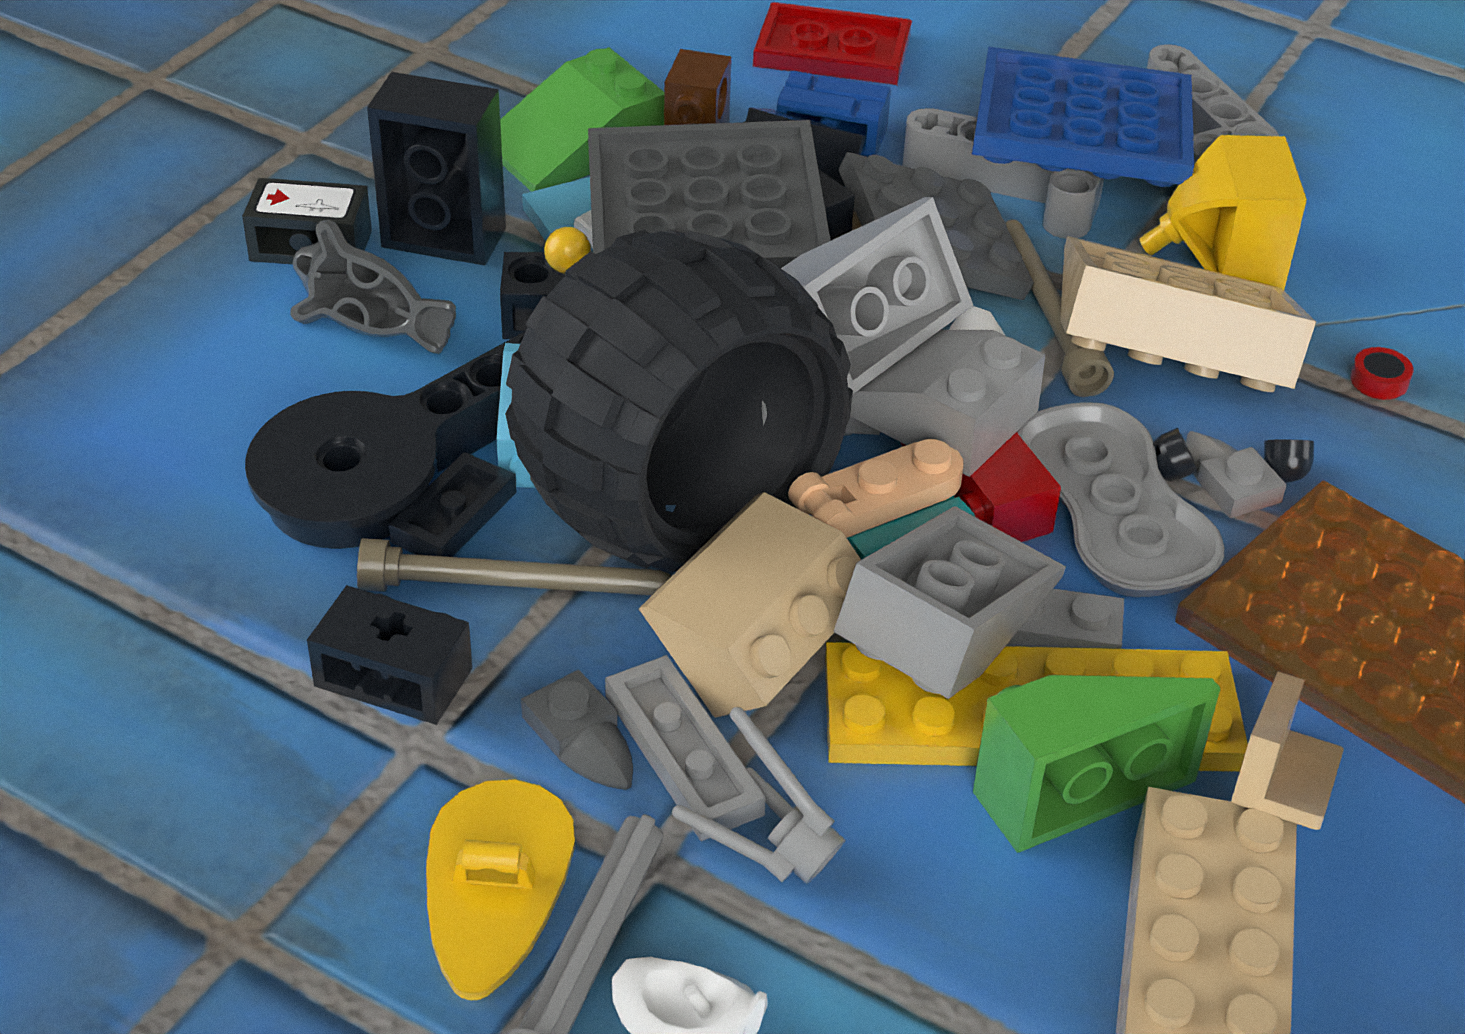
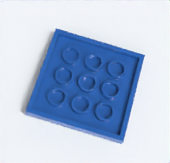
M988 46L972 155L983 156L986 160L998 164H1007L1013 161L1033 163L1042 169L1055 172L1064 171L1067 168L1089 171L1103 179H1117L1121 176L1145 179L1148 183L1159 187H1171L1175 184H1182L1192 176L1194 169L1192 75Z

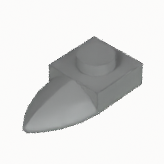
M1190 431L1187 434L1186 444L1198 469V472L1193 475L1229 518L1282 503L1286 483L1253 447L1238 451L1214 437Z

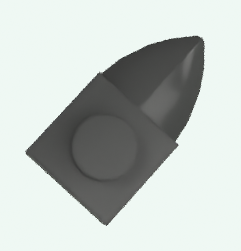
M579 669L521 698L522 718L560 761L577 774L592 782L622 790L631 788L633 778L632 756L627 741L618 729L617 710Z

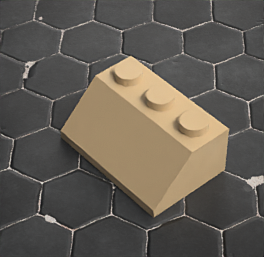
M763 492L753 497L666 581L639 610L714 718L730 715L731 710L735 707H740L744 711L767 706L834 634L856 563L861 559L842 531Z

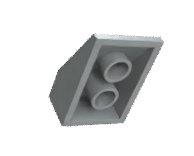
M924 197L801 254L781 268L796 278L817 302L819 309L833 324L838 339L843 341L851 363L847 381L848 387L853 390V394L973 306L933 197Z
M940 330L855 392L852 396L850 417L906 445L925 439L943 441L951 448L959 451L963 458V474L970 477L1038 412L1045 354L994 330Z
M954 506L856 563L834 632L855 644L856 648L865 656L882 660L912 677L914 683L923 690L941 694L949 699L984 673L1061 580L1066 566Z

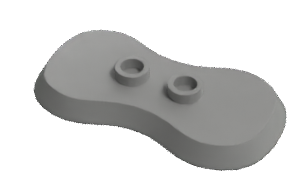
M1071 403L1038 411L1017 431L1019 436L1060 484L1059 500L1071 513L1075 545L1078 553L1090 573L1102 585L1113 592L1125 596H1160L1178 592L1195 585L1220 567L1224 559L1225 547L1219 530L1203 513L1184 501L1168 486L1158 469L1155 447H1153V439L1150 433L1132 415L1117 407L1103 403Z

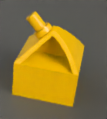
M1220 135L1195 162L1192 176L1178 185L1168 201V212L1159 218L1160 224L1139 238L1144 250L1152 256L1171 242L1179 244L1185 241L1205 270L1279 287L1284 290L1307 202L1286 136Z

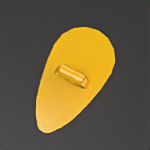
M516 779L485 781L460 791L441 807L431 827L426 861L427 909L432 946L441 972L455 994L463 999L470 1001L483 999L512 976L532 951L549 920L566 882L575 850L573 818L562 800L540 785Z

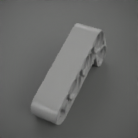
M1166 44L1156 46L1150 51L1147 69L1192 75L1194 164L1220 135L1279 136L1277 131L1186 48Z
M931 108L918 109L907 116L903 155L904 167L912 169L926 167L934 170L941 176L955 180H976L993 193L1046 203L1043 227L1053 236L1067 239V236L1081 238L1090 231L1101 200L1103 178L1097 177L1089 171L1067 168L1064 171L1055 172L1042 169L1033 163L1013 161L1007 164H998L986 160L983 156L972 155L977 117Z

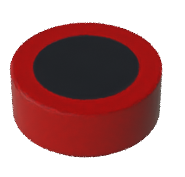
M1370 347L1361 350L1356 355L1350 379L1354 387L1364 395L1380 400H1390L1401 397L1407 392L1414 369L1410 360L1403 354L1389 348Z

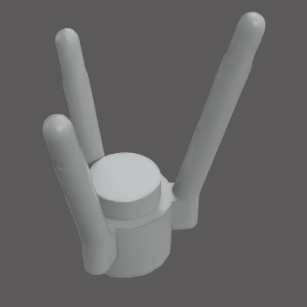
M735 707L730 712L731 719L796 805L792 808L754 769L746 768L765 795V803L782 819L768 837V840L777 849L772 852L683 805H676L672 810V814L679 821L695 828L696 831L763 865L781 882H784L794 872L802 881L808 884L835 856L845 843V839L831 827L835 821L816 805L745 711L740 707Z

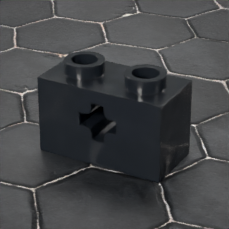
M348 585L345 586L307 639L314 687L434 725L438 724L473 669L469 622L454 618L446 613L434 612L394 600L383 594H374Z

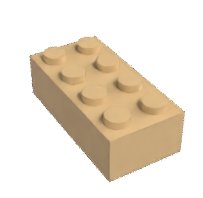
M1148 787L1134 841L1116 1034H1291L1296 823L1280 819L1275 815L1254 808L1250 809L1231 803V801Z

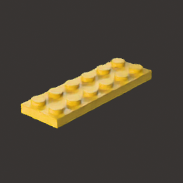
M826 642L825 682L828 763L977 766L988 698L997 695L1009 686H1022L1049 675L1212 678L1221 689L1199 771L1240 772L1248 742L1228 651L1005 646L980 677L947 699L941 694L923 690L914 683L912 677L888 663L865 656L853 643Z

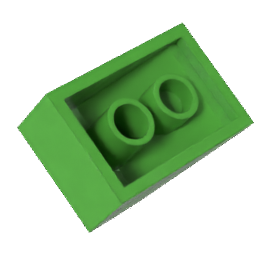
M610 47L594 49L588 52L587 55L567 61L500 119L503 166L531 192L590 175L588 128L664 125V91Z
M1049 675L1022 686H1009L987 700L973 793L1015 851L1019 853L1144 803L1148 787L1174 791L1196 782L1221 688L1212 678Z

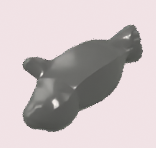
M323 220L318 223L316 234L319 242L301 247L293 258L294 270L300 277L308 297L291 308V317L302 324H308L321 318H328L350 330L372 337L409 335L426 350L434 354H440L448 343L451 334L450 329L453 327L454 320L456 319L455 304L449 300L421 298L409 280L394 266L372 253L348 244L334 221Z

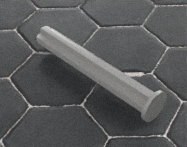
M644 814L641 818L629 816L623 821L519 1028L510 1030L507 1034L570 1033L663 841V831L654 825V818Z

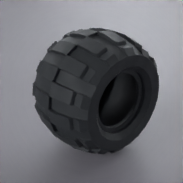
M671 229L667 232L658 231L655 233L641 230L617 237L610 247L597 254L590 251L565 271V277L547 297H542L526 322L528 327L519 349L512 354L506 385L512 389V402L505 413L511 439L515 442L517 456L530 474V480L546 505L593 546L646 569L651 565L666 573L678 571L757 494L765 492L796 508L788 496L790 486L799 476L805 473L815 472L821 477L829 474L841 449L840 446L850 419L853 390L848 387L847 381L851 366L843 341L838 339L833 324L819 309L817 302L796 278L745 245L690 230L686 234ZM762 401L765 403L767 408V418L764 425L762 419ZM666 505H676L673 512L666 511Z

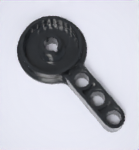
M525 332L418 390L405 395L390 396L367 391L332 392L307 398L280 411L260 428L247 450L245 471L253 497L269 513L274 524L283 533L307 545L343 549L359 547L362 538L385 539L389 537V523L429 486L435 470L439 473L449 467L463 452L472 454L497 440L505 343L521 344Z

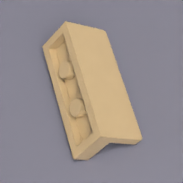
M1277 672L1251 733L1231 803L1250 809L1254 808L1277 816L1280 819L1314 830H1320L1344 748L1290 730L1305 680Z

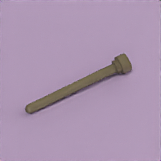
M1011 219L1006 221L1007 229L1022 255L1025 266L1034 282L1031 290L1065 353L1062 374L1071 392L1079 397L1096 396L1109 387L1114 377V371L1103 351L1084 348L1071 342L1073 335L1066 334L1060 322L1062 298L1029 236L1018 220Z
M367 538L361 539L357 563L358 589L386 592L387 586H400L401 580L653 595L672 577L669 573L662 570L403 554L402 547H390L389 540Z

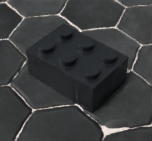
M391 72L367 106L381 247L485 266L506 229L499 89Z

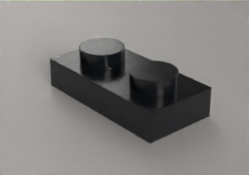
M463 452L413 503L389 523L390 542L416 555L453 557L517 493L516 474Z

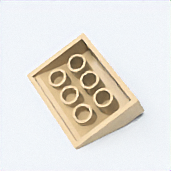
M1067 236L1064 247L1060 322L1066 334L1073 335L1072 343L1099 351H1105L1107 344L1128 348L1127 355L1129 357L1149 364L1161 365L1163 357L1185 362L1184 369L1186 371L1207 378H1218L1220 371L1241 376V384L1260 391L1274 392L1276 385L1295 389L1316 321L1282 288Z

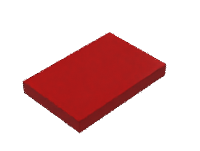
M773 2L770 4L753 51V67L783 71L792 70L814 75L898 85L911 36L912 20Z

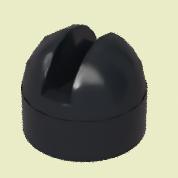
M1178 427L1161 434L1153 440L1158 469L1164 480H1178L1198 472L1193 457Z
M1293 439L1265 440L1264 460L1284 482L1301 480L1311 470L1314 461V441Z

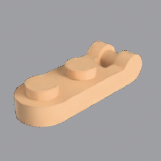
M925 439L822 477L815 472L805 473L792 483L788 496L798 510L808 515L811 514L814 518L842 531L847 538L954 496L961 487L963 458L959 451L951 448L945 442L937 439Z

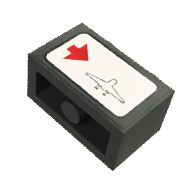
M258 178L242 215L249 261L293 265L295 253L301 247L319 242L316 226L323 220L334 221L346 242L363 251L366 249L372 232L368 188L366 185Z

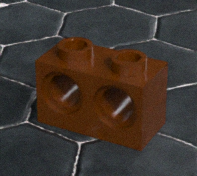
M686 49L679 50L664 81V125L729 123L731 56Z

